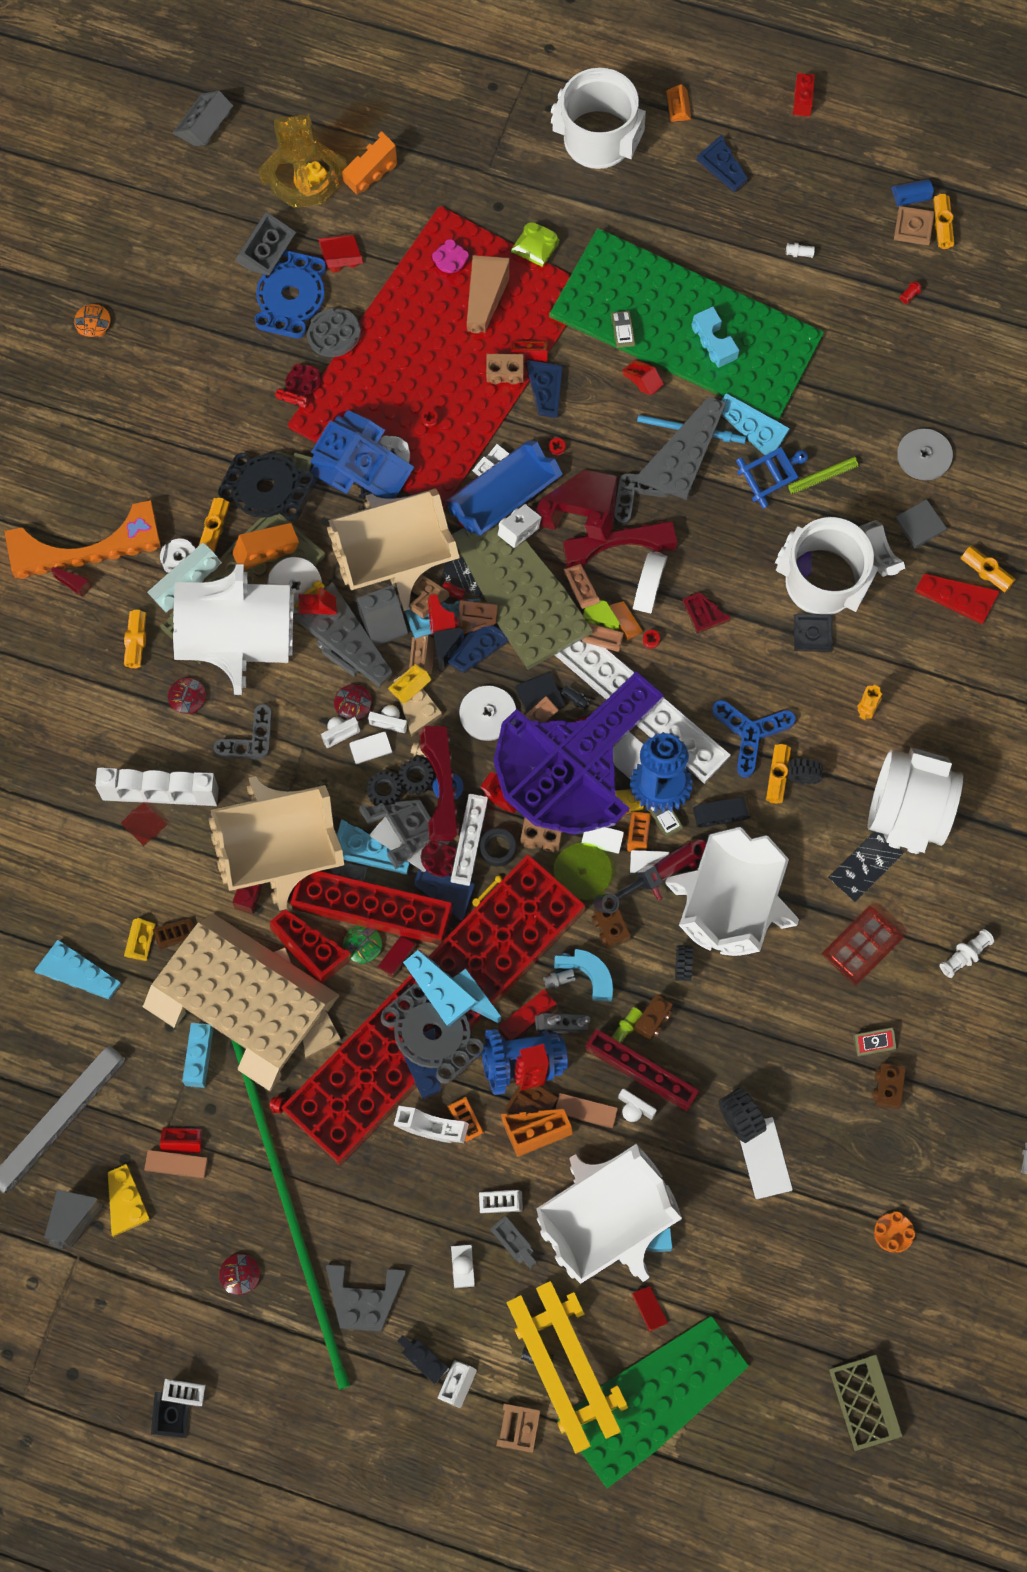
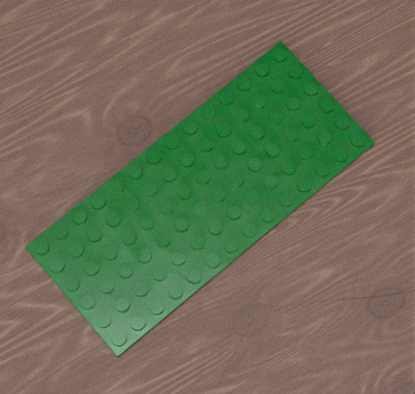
M599 228L596 229L549 313L550 318L616 348L611 313L629 311L635 346L617 349L724 398L727 393L777 422L824 334L823 331ZM711 307H714L722 321L720 330L714 332L713 335L719 339L731 336L739 349L736 360L719 368L716 363L711 361L709 351L702 346L700 336L693 331L691 325L694 315Z

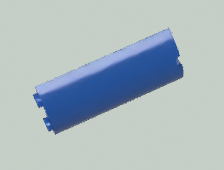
M528 440L447 499L445 502L448 505V512L455 516L470 534L474 533L480 536L560 477L562 472L555 459L544 456L538 442Z

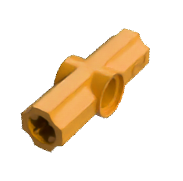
M939 194L933 199L935 211L934 227L937 231L938 247L948 249L954 246L953 215L951 213L950 197L946 194Z
M223 498L213 499L209 515L205 519V528L199 545L204 543L213 553L215 552L219 537L223 533V524L230 505ZM212 524H218L216 528H210Z
M972 545L961 557L965 563L978 572L982 579L989 580L1003 592L1008 591L1016 580L999 567L995 559L986 557ZM984 567H990L992 571H987Z
M141 610L129 612L128 630L125 631L124 643L126 650L124 665L129 668L141 667L142 652L146 645V612Z
M877 685L867 686L861 701L857 705L859 717L864 720L873 718L882 700V693Z
M784 744L774 746L766 801L775 804L783 802L791 747ZM780 771L783 773V776L777 777L774 775V772Z

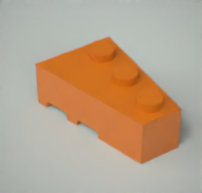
M382 131L378 134L380 138L373 145L369 144L366 147L368 150L361 158L357 156L342 171L343 181L356 195L366 191L372 183L379 181L385 173L392 171L397 165L396 146Z
M288 523L240 534L232 554L237 564H244L245 571L293 553L298 546L299 540L292 524Z
M564 1109L538 1111V1113L521 1112L514 1115L501 1114L502 1123L517 1157L573 1135L572 1126Z

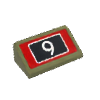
M893 1028L855 1034L853 1037L857 1057L896 1050Z

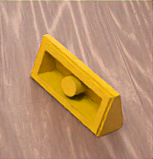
M414 664L388 689L403 704H406L431 681V678L426 670Z
M140 918L133 920L124 957L147 961L154 934L152 929H155L156 923Z

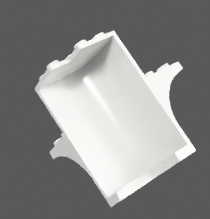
M236 564L234 571L221 580L205 583L175 582L173 616L174 659L199 660L217 665L229 676L233 684L234 695H242V688H246V676H242V672L246 671V662L288 663V656H292L294 593H290V585L248 584L247 572H244V564Z
M741 827L710 834L698 870L671 876L666 879L665 884L675 895H687L686 906L679 926L693 941L710 951L711 948L721 950L720 954L732 956L760 952L766 931L771 922L777 924L781 929L798 925L799 919L778 897L789 859L768 836L751 839Z
M638 1144L630 1147L617 1157L596 1165L585 1164L577 1154L573 1155L569 1159L571 1162L570 1170L575 1176L573 1180L574 1185L537 1208V1221L542 1228L540 1231L545 1241L549 1240L552 1243V1247L557 1254L555 1256L557 1263L561 1267L564 1266L572 1279L576 1278L580 1284L620 1259L622 1264L629 1266L633 1276H638L644 1282L650 1278L646 1264L643 1262L647 1246L655 1236L682 1219L677 1202L669 1186L664 1183L661 1173Z

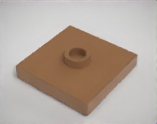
M899 206L894 240L929 245L935 211Z

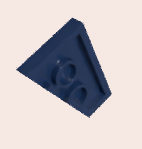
M527 360L525 364L538 415L557 418L562 366Z
M435 1028L423 1033L426 1038L436 1040ZM403 1055L422 1099L441 1091L440 1082L436 1078L437 1068L419 1066Z

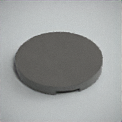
M334 308L323 310L315 315L307 331V339L311 348L317 354L325 357H338L348 353L356 346L361 335V327L357 317L349 310Z

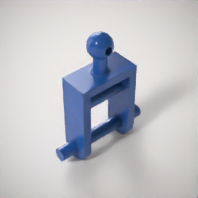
M782 447L748 465H746L741 457L736 460L740 467L737 473L739 476H745L755 494L752 497L753 502L759 501L764 509L769 506L765 498L766 496L794 482L798 478L792 466L797 463H805L808 459V454L804 450H799L795 453L794 457L788 460ZM775 457L788 477L785 480L772 460ZM766 463L777 484L761 491L750 470Z

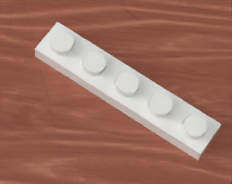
M469 794L451 876L452 883L470 886L488 797Z

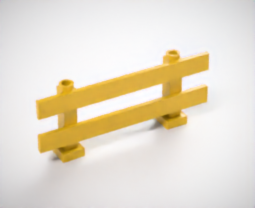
M550 1281L536 1288L546 1312L532 1318L522 1296L506 1303L517 1325L514 1330L519 1339L523 1338L560 1419L557 1422L562 1434L566 1432L574 1452L577 1454L591 1447L581 1425L597 1419L607 1439L621 1432L612 1414V1410L619 1407L620 1411L628 1409V1406L618 1386L610 1389L611 1395L604 1396L568 1317L574 1314L577 1318L585 1315L580 1303L573 1292L567 1295L568 1301L561 1304ZM551 1325L556 1330L590 1404L576 1412L538 1333Z

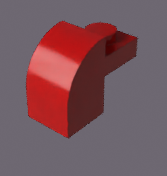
M490 772L480 786L485 792L484 796L488 797L490 802L501 809L515 813L516 809L503 797L497 774Z

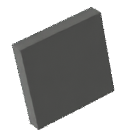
M927 499L895 517L896 522L914 548L921 546L947 530Z

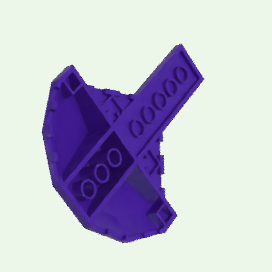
M635 672L585 721L538 723V721H530L516 709L502 722L493 760L504 799L537 827L576 835L616 825L629 812L630 808L615 796L613 747L663 700L664 695L640 674Z

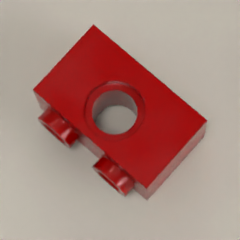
M797 73L793 115L810 117L813 101L814 74Z

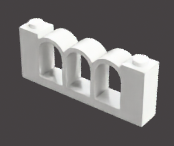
M97 768L95 785L102 800L206 806H217L219 790L213 773L173 772L169 774L163 771L141 772L131 769L117 770L115 768Z

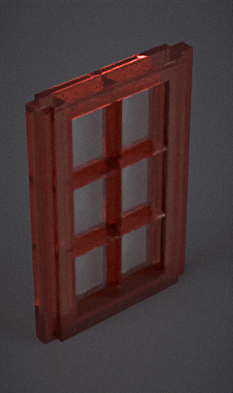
M869 905L822 952V955L852 984L857 986L895 948L904 936Z

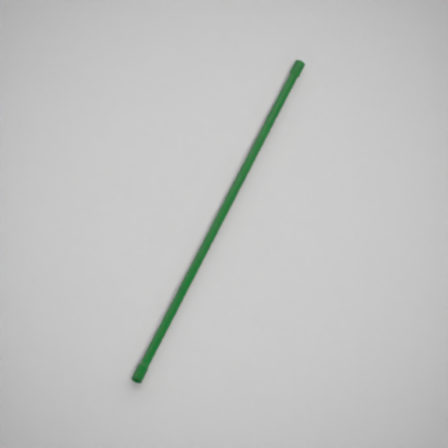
M231 1039L238 1064L240 1065L245 1049ZM242 1073L334 1369L339 1390L351 1386L346 1369L339 1354L255 1081Z

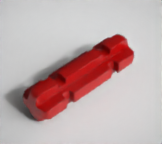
M278 388L275 392V396L279 400L295 405L299 404L301 407H306L309 403L307 397L299 396V394L285 391L281 388Z

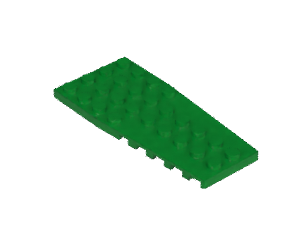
M713 1317L707 1318L600 1387L604 1396L607 1397L612 1394L610 1389L618 1386L628 1406V1409L620 1411L619 1407L612 1410V1414L621 1432L607 1439L597 1419L581 1425L591 1446L581 1451V1454L606 1489L655 1453L748 1368V1364ZM587 1397L573 1407L575 1412L590 1405Z

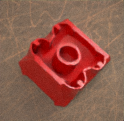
M353 233L318 238L326 267L331 272H340L343 266L354 268L359 264H363Z

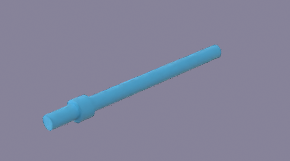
M638 415L637 422L679 430L683 423ZM715 430L713 435L714 438L723 439L724 442L729 443L733 441L745 444L746 436L732 434L731 431L726 430L725 432Z

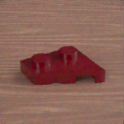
M700 592L682 600L697 634L730 622V616L722 613L718 606L713 602H709Z

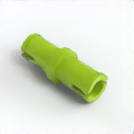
M632 1007L626 1018L620 1021V1026L611 1038L622 1043L628 1033H632L634 1030L633 1027L641 1017L642 1012Z

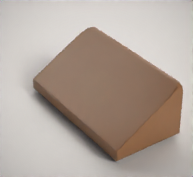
M429 635L418 638L412 637L409 669L414 664H417L426 670L428 674H432L435 649L434 638Z

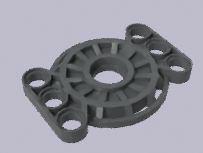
M416 983L382 1011L381 1022L386 1027H395L396 1043L406 1058L422 1067L437 1068L436 1078L439 1082L446 1084L455 1079L480 1057L483 1051V1043L476 1038L470 1039V1027L465 1014L452 1025L447 1026L432 1003H426L429 999L425 993L422 997L414 995L413 991L415 989H421L418 983ZM401 1001H407L410 1004V1007L408 1009H402L399 1006V1003ZM392 1013L396 1019L391 1022L387 1021L385 1014ZM462 1021L466 1026V1031H463ZM427 1024L439 1026L442 1030L441 1037L437 1040L426 1038L423 1034L424 1026ZM469 1045H477L479 1052L472 1053L468 1048ZM460 1056L464 1058L465 1064L457 1065L454 1059ZM448 1069L451 1072V1076L448 1078L442 1077L440 1071Z

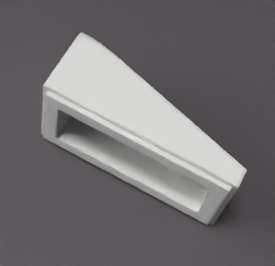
M522 1191L479 1192L480 1213L523 1211ZM498 1196V1207H495V1197ZM503 1196H506V1199H507V1207H504V1197H503ZM512 1196H514L515 1206H512ZM487 1197H490V1208H487Z
M165 1379L162 1400L202 1406L205 1385ZM170 1384L174 1385L172 1397H168ZM181 1386L179 1398H176L177 1388ZM185 1387H188L186 1399H183ZM193 1388L195 1389L193 1400H190Z

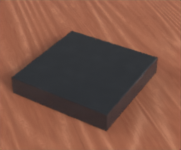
M794 614V651L832 652V615Z
M550 672L515 686V690L526 713L545 696L558 709L565 707V703Z

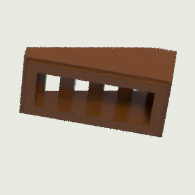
M191 918L152 929L159 949L162 950L184 942L189 934L186 935L183 926L187 925L189 933L194 929ZM177 928H180L182 936L178 937ZM169 931L173 932L174 938H170ZM163 933L165 934V937L167 939L165 941H163L161 937V934Z

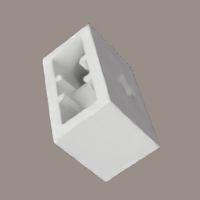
M524 504L521 508H516L508 518H503L500 521L498 536L515 548L539 529L541 516Z

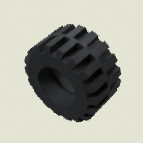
M742 1088L736 1089L719 1100V1108L725 1121L736 1137L742 1142L747 1143L766 1131V1122L761 1111L751 1096Z

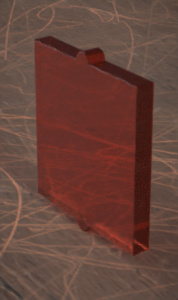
M145 802L140 804L135 810H131L130 814L120 822L142 846H145L153 837L156 838L157 834L167 826Z

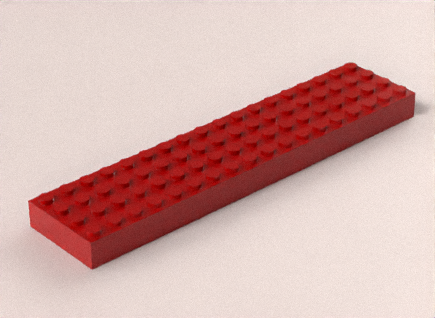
M527 854L428 957L452 978L466 969L491 1004L495 1006L585 912V905ZM412 974L281 1107L282 1111L339 1166L353 1154L417 1087L403 1054L396 1043L395 1027H386L381 1022L382 1011L412 985L417 983ZM421 989L413 991L416 997L424 996V992ZM401 1001L399 1006L402 1009H408L410 1004L407 1001ZM471 1009L465 1013L470 1031L484 1017ZM392 1013L385 1014L387 1021L391 1022L396 1019ZM462 1021L463 1031H466V1026ZM435 1024L425 1025L423 1033L435 1028L436 1040L441 1037L442 1030L439 1026Z

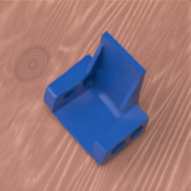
M347 410L343 418L337 416L334 422L329 421L311 451L314 454L311 459V463L314 466L310 472L321 481L346 494L355 482L379 498L395 499L414 466L378 444L385 431L372 421Z

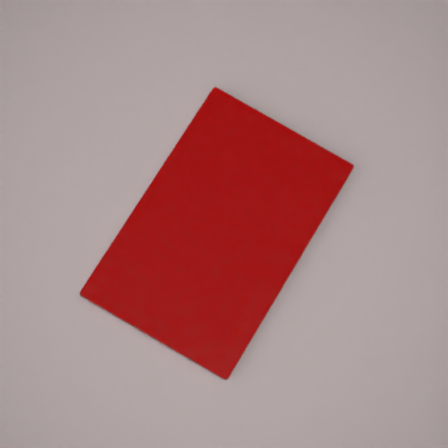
M442 206L438 207L359 320L361 335L356 346L348 353L332 359L321 375L319 387L313 393L307 395L309 403L306 407L300 406L289 421L288 428L317 443L329 421H332L340 412L354 410L358 415L372 421L385 430L381 438L383 436H396L407 442L410 451L409 464L414 466L402 486L401 491L412 496L436 489L440 495L444 511L447 506L445 501L456 493L530 382L526 362H523V382L517 384L509 382L493 384L487 382V354H511V341H547L548 355L567 326L550 318L549 313L571 275L547 262L542 267L512 253L511 250L514 246L512 243ZM449 239L468 252V259L464 267L454 273L441 271L432 259L433 253ZM473 255L509 258V281L486 332L473 333L467 331ZM433 409L437 412L438 423L434 427L423 425L421 415L424 410ZM429 415L427 421H431L432 415Z

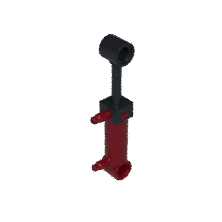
M688 840L682 847L654 864L641 868L635 872L638 877L637 881L615 894H598L593 901L595 910L599 913H614L618 910L619 900L640 887L652 890L657 900H662L663 896L659 885L663 883L662 881L688 865L692 872L697 871L699 867L696 860L702 859L707 843L703 840ZM695 845H696V847H697V852H696V853L694 852V847H695ZM606 899L608 900L607 907H605L604 905Z

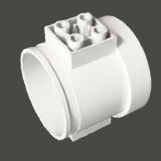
M592 68L576 74L566 83L564 89H560L558 94L559 100L552 106L551 113L553 116L551 123L553 124V131L564 135V144L567 152L576 162L583 166L601 169L616 165L625 157L632 159L644 133L646 111L638 108V94L634 85L623 74L607 68ZM602 111L615 115L623 121L624 125L609 132H591L577 126L574 121L583 114Z
M836 517L820 518L810 522L804 528L797 527L795 532L791 531L775 562L778 564L776 571L786 576V588L793 602L808 613L824 615L836 614L846 607L856 612L879 569L873 565V548L867 535L852 522ZM825 550L833 552L849 564L854 574L855 585L843 591H826L817 588L802 576L798 570L796 560L808 551Z
M910 747L909 754L890 749L875 787L868 817V830L883 833L889 846L897 849L905 847L908 848L907 851L919 854V852L925 853L928 842L942 846L949 835L957 812L963 785V773L951 771L952 763L948 757Z

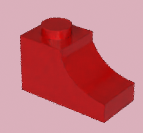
M634 360L622 370L623 375L630 379L639 388L640 392L652 395L664 385L655 367Z
M437 594L429 595L427 601L431 635H434V632L458 628V618L454 617V612H449L442 607Z

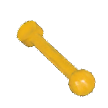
M500 875L495 877V881L478 898L473 899V906L477 907L490 890L503 880Z

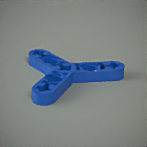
M717 701L712 709L713 716L741 737L737 772L743 778L753 775L759 740L793 727L795 722V715L787 710L752 722L725 701ZM718 708H725L724 712H717ZM785 716L787 719L790 718L789 724L786 721L781 722ZM738 717L741 719V724L735 726L731 723V719ZM766 722H771L774 725V729L767 731L763 725ZM750 729H753V733H756L753 734L752 741H748ZM750 746L753 748L754 753L747 755L743 752V748ZM745 760H749L747 772H744V769L741 768L744 767Z

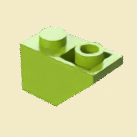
M599 600L600 603L584 609L583 617L587 623L619 631L620 622L606 601Z

